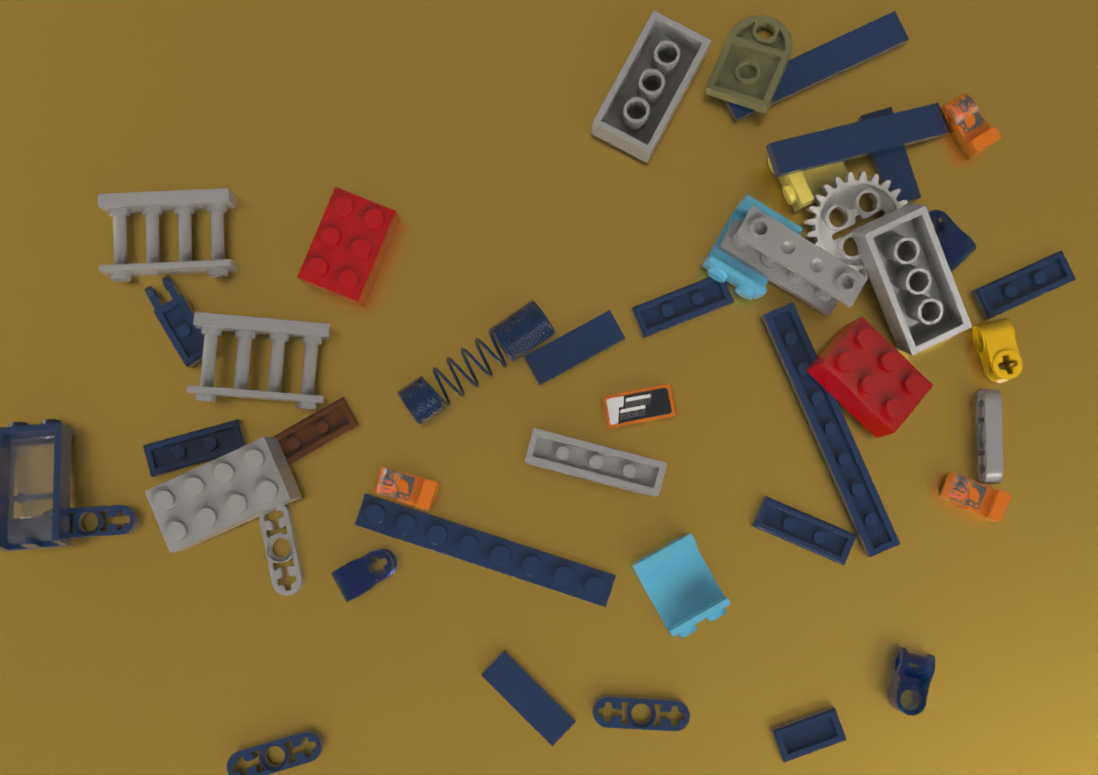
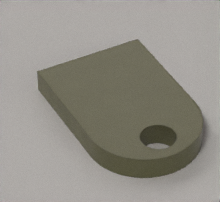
M752 16L736 24L727 38L708 81L706 94L767 114L791 57L792 38L786 26L777 19L768 16ZM768 29L774 35L771 38L762 39L756 33L759 30Z

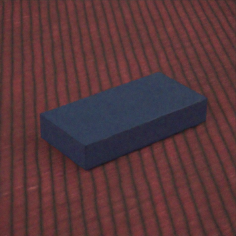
M833 706L771 728L784 763L847 740L836 709Z

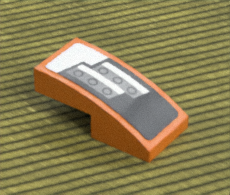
M672 384L602 397L608 429L678 416Z

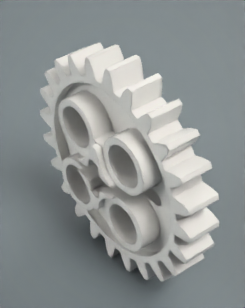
M862 171L858 174L855 181L852 172L845 174V183L839 177L833 178L834 188L827 184L821 186L825 196L814 195V201L818 206H810L806 209L814 217L804 221V224L813 226V231L806 233L805 237L814 238L815 242L813 244L858 272L861 269L862 274L869 277L858 248L852 256L844 252L843 244L848 238L854 240L852 233L848 232L836 240L832 239V235L854 225L856 220L866 219L878 211H883L884 215L905 206L908 201H897L896 197L899 195L900 189L888 191L891 183L890 180H886L879 185V174L872 175L869 181H867L866 172ZM863 194L869 196L872 200V208L868 212L863 211L859 206V199ZM833 209L839 210L843 215V222L839 227L832 225L829 220V214Z

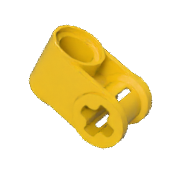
M1002 318L972 327L973 342L978 351L985 377L995 384L1017 377L1022 371L1023 361L1017 346L1012 322L1008 318ZM998 364H1000V365H1004V364H1005L1006 367H1007V370H1005V369H1001V370H1000Z

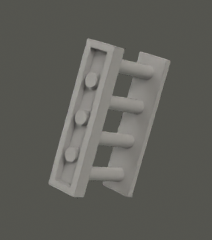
M229 188L98 194V207L107 212L110 217H113L114 264L99 265V272L111 277V281H131V276L208 273L210 277L229 276L228 272L238 271V264L231 259H225L224 213L227 212V208H237L236 195ZM207 209V212L210 213L211 260L192 261L191 215L195 213L194 210ZM162 211H174L178 215L179 262H160L159 216L162 215ZM142 212V215L145 216L146 263L127 264L126 218L130 217V213Z
M754 206L750 208L743 222L738 219L732 222L717 248L825 316L831 314L838 301L848 307H852L868 279L865 275Z
M194 312L193 325L196 329H201V334L204 335L200 386H187V392L195 394V400L215 402L216 396L286 401L297 402L296 408L316 410L317 404H324V396L314 395L318 345H322V340H329V323ZM222 331L235 332V337L238 338L234 389L213 387L218 336L222 335ZM255 334L269 335L268 340L272 341L267 391L247 390L251 341L255 339ZM289 337L302 338V343L305 344L301 394L281 392L285 342L289 341Z
M533 428L525 458L526 464L651 497H659L668 464Z

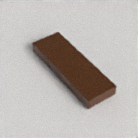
M342 397L273 437H277L287 463L291 466L361 425L345 397Z

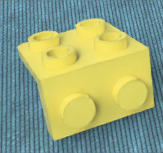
M767 155L768 165L770 167V170L774 174L769 156ZM842 161L778 177L782 185L785 200L789 205H792L796 213L815 204L814 195L825 196L821 188L824 184L834 188L833 178L839 177L845 183V174L849 172Z

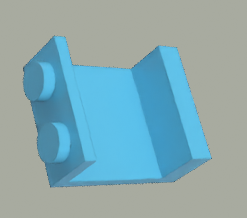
M747 194L737 204L703 262L702 267L708 270L707 274L714 280L724 283V281L736 287L735 292L752 300V298L758 299L765 295L768 289L764 287L768 279L717 249L735 219L743 222L750 208L754 206L799 235L803 228Z
M688 532L631 564L672 637L679 635L680 638H684L698 629L696 624L708 618L709 622L723 616L726 613L725 607L731 604L729 599L722 593L697 549L694 537Z

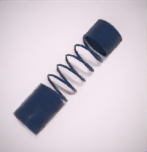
M534 300L528 301V304L526 303L523 307L517 309L512 315L509 314V317L507 316L504 320L498 322L493 328H489L490 338L501 360L482 340L475 338V345L487 370L467 349L461 347V354L474 381L452 358L447 357V364L460 391L438 368L433 367L432 371L446 401L441 398L422 376L417 378V380L414 379V382L411 381L409 385H406L397 393L417 423L422 426V424L431 420L433 416H436L442 410L444 411L441 402L448 407L451 405L438 374L459 396H465L463 387L451 363L474 387L479 386L465 353L488 377H493L478 342L502 367L507 368L505 359L495 339L508 358L515 362L517 358L520 359L525 353H528L534 347L536 348V345L539 346L544 340H547L550 336L552 337V334L555 335V330Z

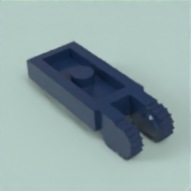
M167 275L162 278V281L172 297L171 301L164 304L160 294L152 286L147 287L144 291L155 309L153 312L186 367L190 368L202 361L204 335L201 334V329H196L193 325L194 311L188 300L182 295L171 276Z

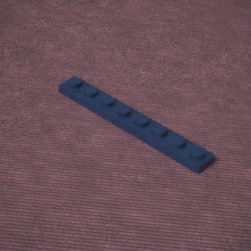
M789 303L761 316L867 557H872L900 545V541L837 400L806 371L817 358V355L794 303Z
M367 493L364 495L355 522L357 526L603 607L607 605L616 577L614 574Z

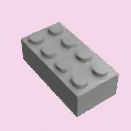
M653 10L592 122L591 134L648 163L704 60L711 39Z
M909 203L851 231L899 350L913 356L972 327L926 205Z
M277 437L258 439L145 491L170 553L191 548L265 513L302 498Z

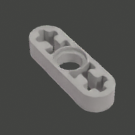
M979 389L976 396L978 478L981 484H1000L1003 478L1001 393L999 389Z
M286 504L277 508L276 511L283 512V517L278 519L279 529L286 527L287 533H277L270 536L269 530H276L274 520H268L267 514L272 513V511L259 516V522L272 586L277 593L289 596L302 589L305 577L291 510ZM279 538H284L290 543V552L286 557H278L273 551V545ZM293 559L294 565L287 566L290 576L295 575L296 582L291 584L292 589H288L287 585H281L280 579L285 577L284 567L277 569L276 563H284Z

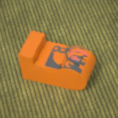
M966 93L960 94L940 107L949 133L967 160L987 149L1002 137L995 126L990 127L980 113L976 102Z
M381 466L373 492L431 511L440 482Z
M949 472L939 497L954 504L955 507L989 522H1001L1012 494L996 490L966 476Z

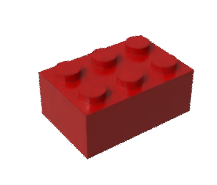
M335 187L297 278L306 285L364 307L399 224L400 217L396 210Z
M864 317L844 325L806 370L875 438L895 433L933 387V384Z

